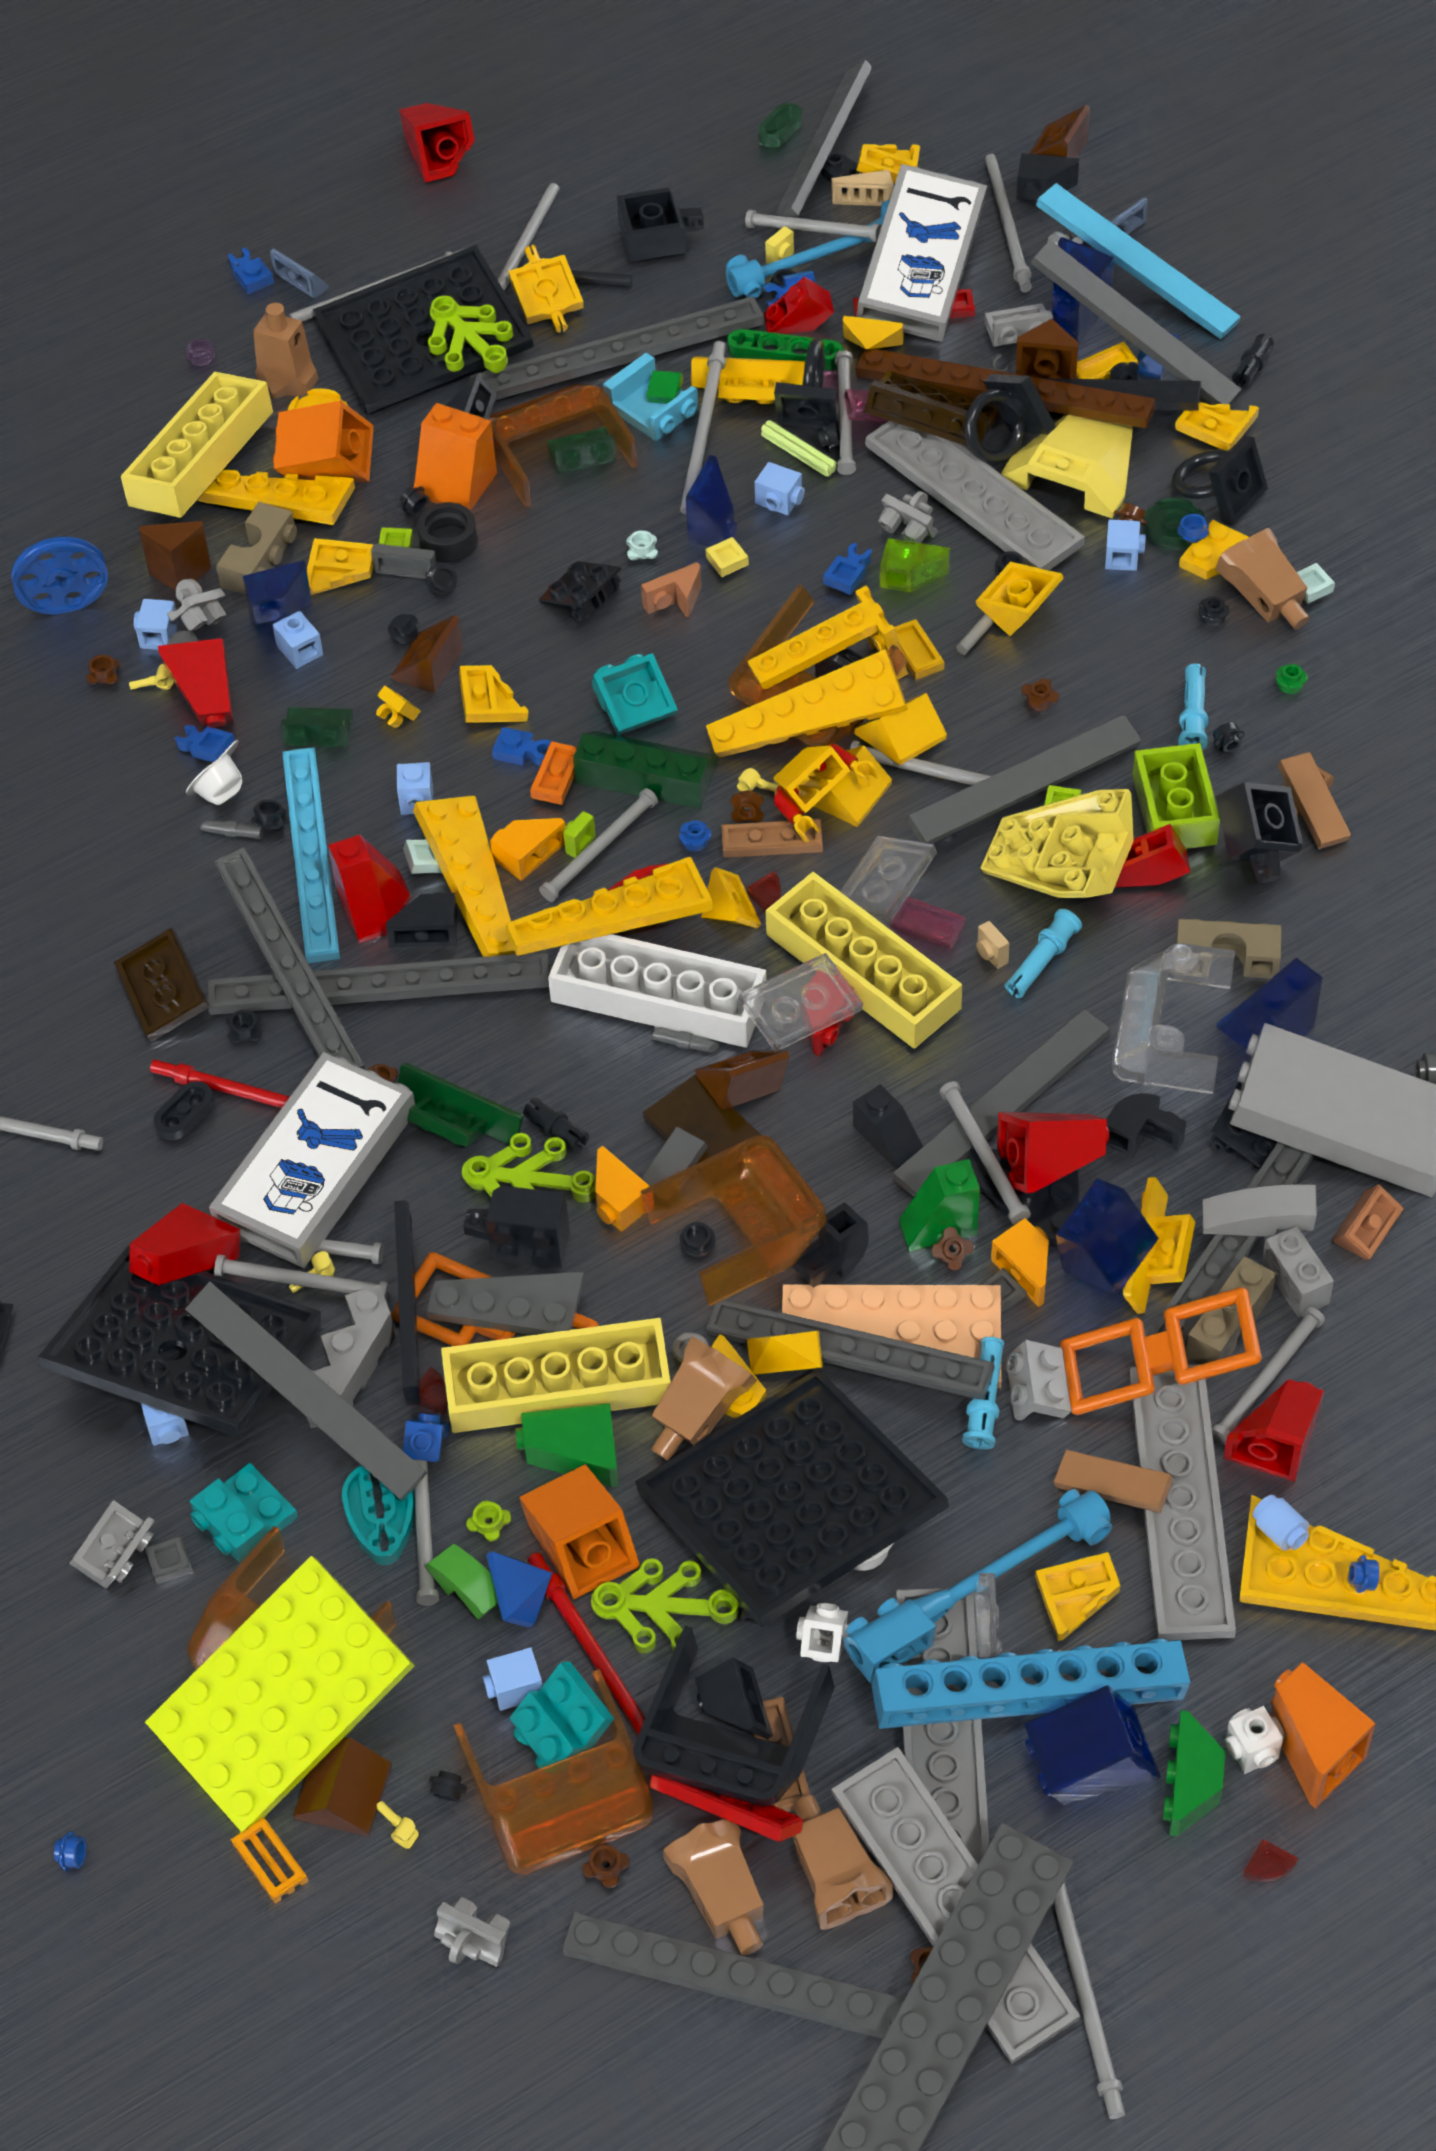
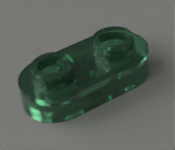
M783 103L777 106L759 125V142L769 148H777L783 145L802 125L801 107L793 103Z

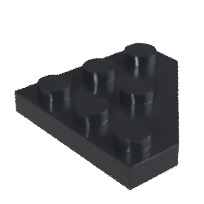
M971 1149V1165L980 1187V1194L985 1193L997 1203V1208L1008 1216L1010 1211L976 1150ZM991 1149L1007 1177L1008 1173L1012 1172L1008 1160L1001 1159L998 1149ZM1078 1169L1034 1193H1025L1014 1189L1022 1205H1026L1031 1212L1027 1220L1034 1227H1040L1047 1235L1049 1240L1048 1247H1080Z

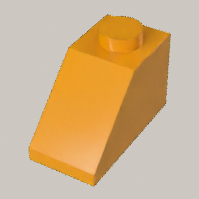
M561 818L513 820L504 829L498 830L490 840L494 862L522 881L565 845L563 837L566 827L565 821Z
M603 1145L597 1149L596 1211L606 1224L610 1225L612 1223L622 1232L653 1207L651 1187Z
M1024 1218L992 1241L991 1261L1000 1270L1005 1268L1027 1292V1296L1040 1307L1044 1304L1049 1240L1040 1227H1034Z

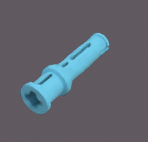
M1190 664L1185 669V708L1179 716L1182 732L1179 735L1178 744L1200 743L1203 750L1208 744L1205 728L1208 725L1209 719L1204 711L1206 669L1202 666L1200 671V664Z
M1067 909L1057 910L1051 925L1041 930L1038 935V944L1005 983V988L1011 995L1018 989L1019 991L1015 994V997L1022 998L1053 956L1063 953L1067 947L1066 943L1071 936L1080 932L1082 922L1074 913Z
M984 1337L981 1340L979 1359L994 1362L995 1366L985 1400L974 1398V1400L969 1402L966 1410L969 1421L967 1432L963 1434L962 1442L970 1448L979 1450L995 1447L996 1439L992 1435L994 1421L999 1418L1000 1412L995 1401L1002 1351L1005 1344L1003 1340L996 1337Z

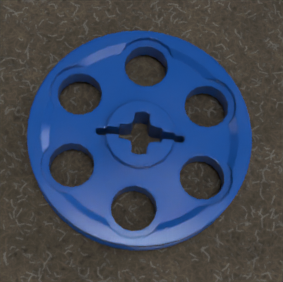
M54 537L33 544L18 556L11 570V581L15 596L25 607L38 613L57 615L80 610L94 602L106 588L108 569L102 552L92 543L75 537ZM46 553L54 554V556L48 560L38 559L41 555ZM74 553H85V556L80 559L70 558ZM94 571L99 573L93 578L83 577L88 572ZM26 574L36 575L31 580L26 581L20 579L23 575ZM70 592L81 593L75 598L65 597ZM40 593L49 594V596L44 599L34 598L37 594Z

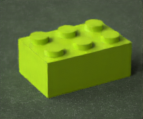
M1196 743L1135 751L1132 777L1146 833L1171 824L1186 849L1217 845L1220 817L1201 744Z

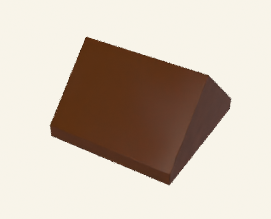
M1086 104L1048 124L1029 154L1077 158L1088 141L1089 106Z
M1050 319L1018 336L1015 374L1036 378L1076 379L1079 343L1053 319Z
M203 521L139 526L149 574L174 591H176L180 581L184 579L197 581L211 569Z
M453 615L420 631L390 677L394 681L435 694L463 651L460 619Z
M751 1050L695 1069L697 1078L721 1110H725L779 1091L790 1057L788 1051Z
M350 1737L342 1739L307 1774L293 1815L294 1819L369 1837L377 1814V1804L381 1801L392 1763Z

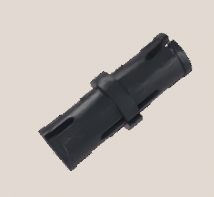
M1265 334L1257 335L1251 348L1243 353L1241 364L1232 375V380L1237 386L1245 378L1241 387H1248L1256 372H1259L1264 367L1265 358L1274 346V341L1269 335L1264 343L1261 342Z
M537 1097L530 1100V1103L535 1105V1108L528 1103L525 1105L524 1116L544 1128L546 1135L551 1138H561L575 1152L583 1149L578 1144V1141L586 1146L589 1140V1133L570 1122L565 1113L554 1111Z

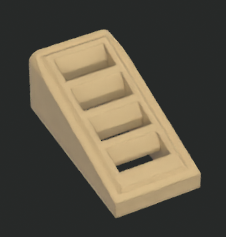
M889 170L832 178L833 204L882 206L883 201L891 199L893 181ZM842 188H847V193H842Z

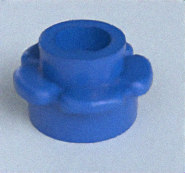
M1188 514L1181 519L1178 534L1183 536L1184 540L1196 543L1208 535L1209 525L1202 515Z
M698 820L690 821L681 826L679 839L686 849L700 851L708 845L712 833L707 828L706 823Z
M1360 1555L1357 1562H1351L1349 1566L1348 1580L1350 1585H1354L1358 1593L1365 1592V1590L1374 1591L1379 1581V1564L1377 1560L1366 1559V1555Z
M70 1831L63 1838H59L56 1841L54 1860L60 1864L63 1871H69L70 1868L80 1869L82 1867L87 1850L85 1838L76 1836L74 1832Z

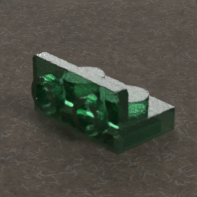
M606 427L547 441V449L557 475L616 461L615 440L613 435L608 434Z
M288 707L286 719H283L281 722L284 745L349 747L353 722L352 709Z

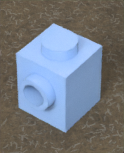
M768 462L754 482L755 504L766 507L769 510L789 515L794 506L799 505L803 500L805 489L802 487V473Z
M1108 520L1105 569L1137 571L1138 553L1144 554L1146 537L1144 534H1139L1140 521Z
M143 599L140 611H136L134 615V629L136 630L141 649L158 650V646L167 645L171 636L176 633L179 621L172 622L167 613L176 609L174 601Z
M301 611L273 624L276 646L295 669L323 655L320 634Z
M430 762L397 764V793L401 815L414 814L413 809L416 802L434 800Z
M141 1403L153 1446L161 1443L170 1444L176 1442L181 1437L189 1435L184 1418Z
M531 1647L487 1660L489 1675L483 1676L484 1686L488 1699L496 1697L500 1711L519 1706L529 1691L540 1690L543 1686Z

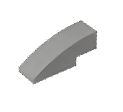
M1276 1185L1249 1188L1206 1198L1202 1202L1203 1234L1272 1237L1276 1235L1277 1229L1288 1230L1295 1226H1298L1300 1230L1313 1231L1317 1216L1316 1185Z

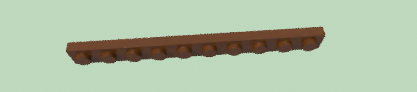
M864 349L855 367L856 377L880 381L886 372L890 370L973 398L987 391L983 381L990 374L1025 376L878 349ZM1030 376L1047 411L1147 428L1156 408L1155 398Z

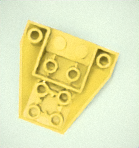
M1066 414L1054 423L1056 428L1048 435H1038L1011 456L1001 472V475L1024 490L1029 488L1035 476H1039L1085 491L1084 509L1113 519L1115 516L1114 510L1118 511L1125 499L1133 426Z
M1097 790L1003 817L981 865V871L1057 898H1088L1112 893L1134 841L1130 790Z

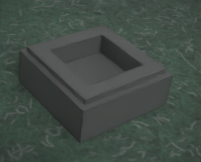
M1002 1268L979 1284L1001 1285V1313L1027 1296V1292L1005 1268Z
M181 1535L145 1547L157 1585L193 1573Z

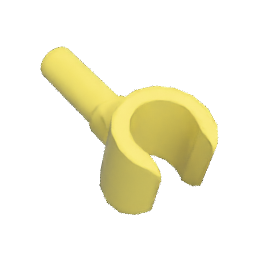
M164 664L158 667L155 676L129 682L131 690L150 685H156L160 689L168 690L174 684V680Z
M752 768L746 769L738 778L740 782L737 784V788L741 792L745 790L753 791L755 787L775 792V789L778 787L777 784L761 779L760 774Z
M326 1251L315 1254L311 1258L314 1269L308 1271V1273L333 1276L335 1268L329 1254ZM291 1284L288 1287L292 1293H295L303 1286Z
M380 1801L377 1804V1810L396 1827L391 1834L392 1839L403 1848L410 1849L419 1836L414 1822L407 1817L402 1819L383 1801Z

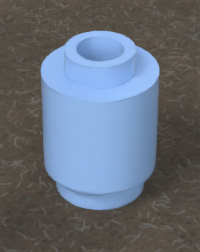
M1269 1495L1255 1507L1252 1516L1257 1520V1527L1283 1551L1291 1548L1296 1550L1308 1539L1309 1522L1283 1498Z

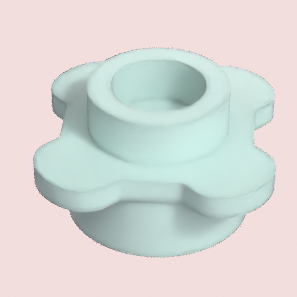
M643 530L632 533L626 539V544L629 546L627 557L630 560L656 558L658 555V550L655 549V544L657 543L656 536Z

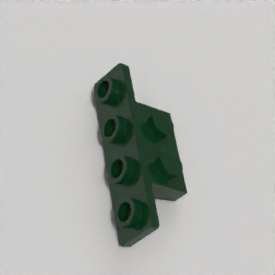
M409 1063L401 1065L398 1083L405 1085L413 1092L414 1102H416L409 1109L407 1120L419 1125L423 1130L434 1132L449 1139L456 1145L465 1147L470 1146L483 1134H487L510 1145L511 1137L521 1132L522 1114Z

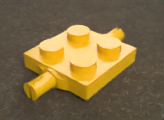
M531 245V250L527 246L524 252L529 262L523 267L508 271L509 280L526 323L528 325L545 319H552L556 332L561 333V328L564 332L568 329L563 315L584 308L583 299L565 254L551 259H540L536 246Z

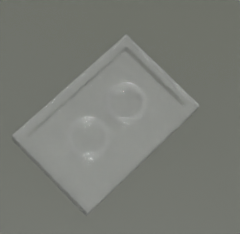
M877 836L840 892L879 922L891 923L937 854L934 844Z
M826 953L739 993L738 997L740 1004L775 1052L862 1011L863 1008L860 998Z

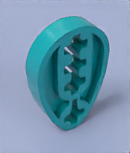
M361 1465L347 1477L342 1488V1501L347 1523L360 1548L376 1564L390 1565L400 1558L410 1538L415 1515L414 1492L412 1490L402 1501L380 1482L385 1512L383 1518H377L372 1477L374 1475ZM383 1532L386 1533L389 1543V1550L381 1551L380 1548L381 1533Z

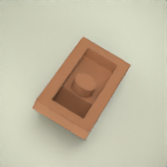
M696 562L641 584L642 606L645 611L650 614L677 603L686 618H689L702 588L701 567L699 563Z

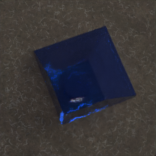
M714 455L709 456L686 496L688 541L711 547L731 537L734 538L737 531V522L734 521V507L718 460Z
M305 560L243 576L251 620L256 625L287 617L312 603Z

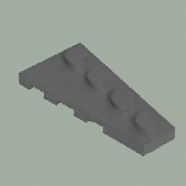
M584 1272L434 1281L427 1308V1319L527 1335L572 1330L584 1283Z

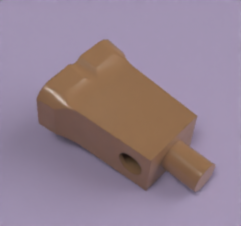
M271 303L266 307L265 315L253 330L257 363L255 378L256 380L267 382L272 398L306 395L307 391L312 390L319 377L311 360L303 322L285 316L282 304Z
M1270 528L1263 529L1248 539L1240 541L1220 555L1216 570L1240 591L1268 623L1283 615L1291 626L1297 630L1309 621L1310 617L1301 607L1308 588L1278 547L1277 539Z
M691 1336L685 1348L683 1362L652 1414V1417L665 1428L650 1450L666 1461H669L683 1439L695 1445L706 1438L732 1403L741 1394L749 1391L757 1381L756 1378L715 1348Z
M806 1795L798 1799L794 1803L793 1808L797 1816H800L804 1821L802 1832L793 1836V1846L815 1896V1915L820 1929L834 1928L890 1902L893 1898L892 1882L885 1872L877 1867L868 1857L840 1808L838 1807L823 1814L813 1795Z
M726 1819L713 1823L699 1824L689 1833L673 1841L663 1849L664 1861L671 1872L678 1876L687 1886L715 1939L731 1933L741 1955L752 1954L763 1946L753 1923L763 1919L764 1905L740 1848L741 1831L739 1825Z

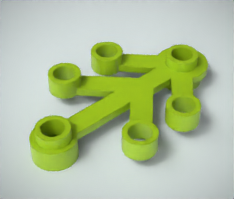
M440 296L433 300L430 307V316L435 321L432 336L428 339L430 352L434 355H440L447 350L444 336L449 324L454 329L450 350L445 355V363L448 370L459 371L463 368L462 351L466 340L483 357L484 366L490 372H502L508 364L506 349L501 345L489 346L478 334L495 335L499 341H508L513 337L511 323L508 321L494 323L496 321L494 307L491 305H482L480 307L459 306L450 296ZM461 318H478L479 322H465Z
M525 1133L513 1135L510 1139V1145L489 1158L485 1156L472 1157L462 1167V1176L465 1183L473 1189L485 1190L490 1197H492L493 1190L500 1187L498 1182L511 1183L513 1187L534 1189L533 1186L570 1190L572 1198L581 1203L590 1202L596 1198V1177L589 1171H578L573 1176L537 1172L549 1163L560 1161L566 1156L565 1142L558 1137L548 1139L545 1142V1149L514 1168L502 1166L516 1157H525L530 1154L532 1150L531 1139ZM518 1143L526 1144L524 1147H516ZM553 1147L561 1148L559 1151L556 1152L550 1151V1149ZM480 1169L484 1170L482 1172H475L476 1170ZM588 1182L586 1185H580L579 1183Z
M654 1558L645 1560L639 1570L620 1584L605 1582L599 1585L591 1596V1606L594 1613L603 1619H616L632 1636L634 1648L640 1653H649L655 1648L656 1636L651 1628L643 1627L630 1611L645 1612L671 1640L673 1652L683 1629L668 1613L711 1616L715 1622L720 1624L731 1623L739 1614V1602L726 1589L714 1592L709 1600L671 1597L684 1586L694 1587L701 1581V1568L694 1561L683 1562L675 1574L647 1595L632 1594L645 1583L655 1585L663 1579V1565ZM649 1568H656L658 1570L655 1575H648L645 1572ZM688 1570L696 1572V1575L690 1578L685 1577L683 1574ZM609 1599L617 1602L612 1606L604 1605V1602ZM721 1607H728L731 1611L728 1613H719L718 1609ZM642 1636L651 1638L646 1644L638 1642V1639Z

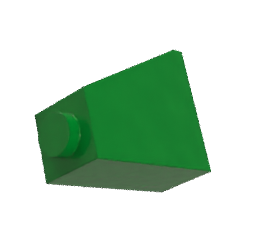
M969 1159L934 1167L899 1218V1225L909 1252L933 1246L943 1237V1231L948 1227L955 1228L958 1235L963 1239L978 1235L980 1187Z
M610 1403L521 1413L522 1427L515 1428L517 1449L525 1450L527 1464L563 1474L586 1464L601 1484L610 1487L619 1486Z

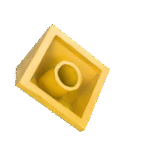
M1009 562L978 597L976 604L1004 632L1011 636L1032 616L1064 579L1063 574Z
M927 693L905 701L908 710L869 720L855 728L854 734L881 751L897 764H904L947 738V733Z
M864 745L846 751L856 756L858 762L863 760L870 761L873 764L877 778L873 775H866L870 786L862 787L859 785L856 774L852 770L814 805V807L856 827L861 824L892 784L890 776Z

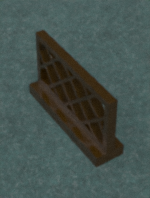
M888 370L879 382L875 380L872 382L864 413L968 446L965 438L964 424L967 411L975 398ZM991 403L982 409L977 421V435L982 446L985 436L1001 416L996 405Z

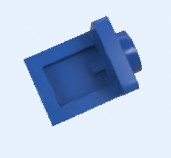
M419 1412L418 1418L414 1417L406 1421L403 1451L415 1460L439 1461L442 1439L449 1437L451 1422L440 1421L441 1414Z

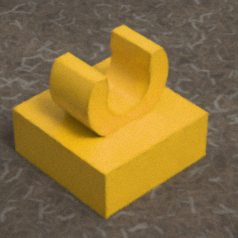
M385 685L377 695L386 703L377 709L376 715L385 720L388 714L392 712V717L389 719L388 724L395 729L402 724L403 715L414 721L421 712L407 699Z

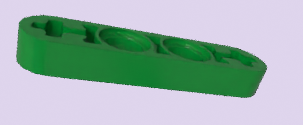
M738 329L731 332L728 336V352L732 357L742 359L805 361L807 352L795 354L793 351L800 348L808 351L810 342L815 338ZM821 339L825 347L824 370L837 369L835 354L843 351V346L834 340ZM767 345H775L778 347L776 350L768 351L764 349V347Z

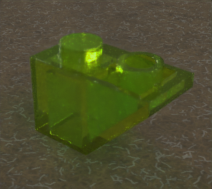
M888 538L880 563V587L912 592L947 575L949 572L950 548Z

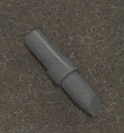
M208 820L200 827L202 831L222 834L225 837L237 838L239 836L262 839L263 826L257 827L240 824L237 821Z
M655 1027L652 1040L676 1045L677 1048L693 1049L712 1053L719 1048L718 1043L703 1037L694 1036L693 1033L676 1032Z

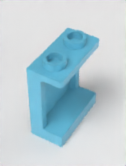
M644 353L603 383L604 406L656 442L699 410L698 389L694 386L689 387L685 391L681 389L680 395L669 403L648 402L646 394L652 371H655V358L648 353Z

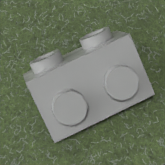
M1043 303L985 313V325L993 347L1017 343L1018 336L1053 319L1051 311H1046Z
M1024 1340L1006 1357L1005 1367L1009 1378L1010 1402L1013 1407L1014 1419L1022 1421L1032 1412L1064 1419L1072 1411L1062 1348Z
M112 1500L69 1564L106 1589L114 1580L121 1583L133 1566V1563L128 1561L134 1550L136 1549L141 1553L154 1535L149 1531V1528L155 1520L148 1516L144 1521Z

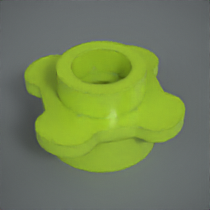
M482 1501L475 1507L473 1517L468 1518L466 1522L467 1529L470 1532L481 1533L487 1541H496L500 1537L499 1532L502 1527L510 1523L511 1514L508 1510H502L495 1502ZM486 1519H492L491 1523H486L485 1521Z

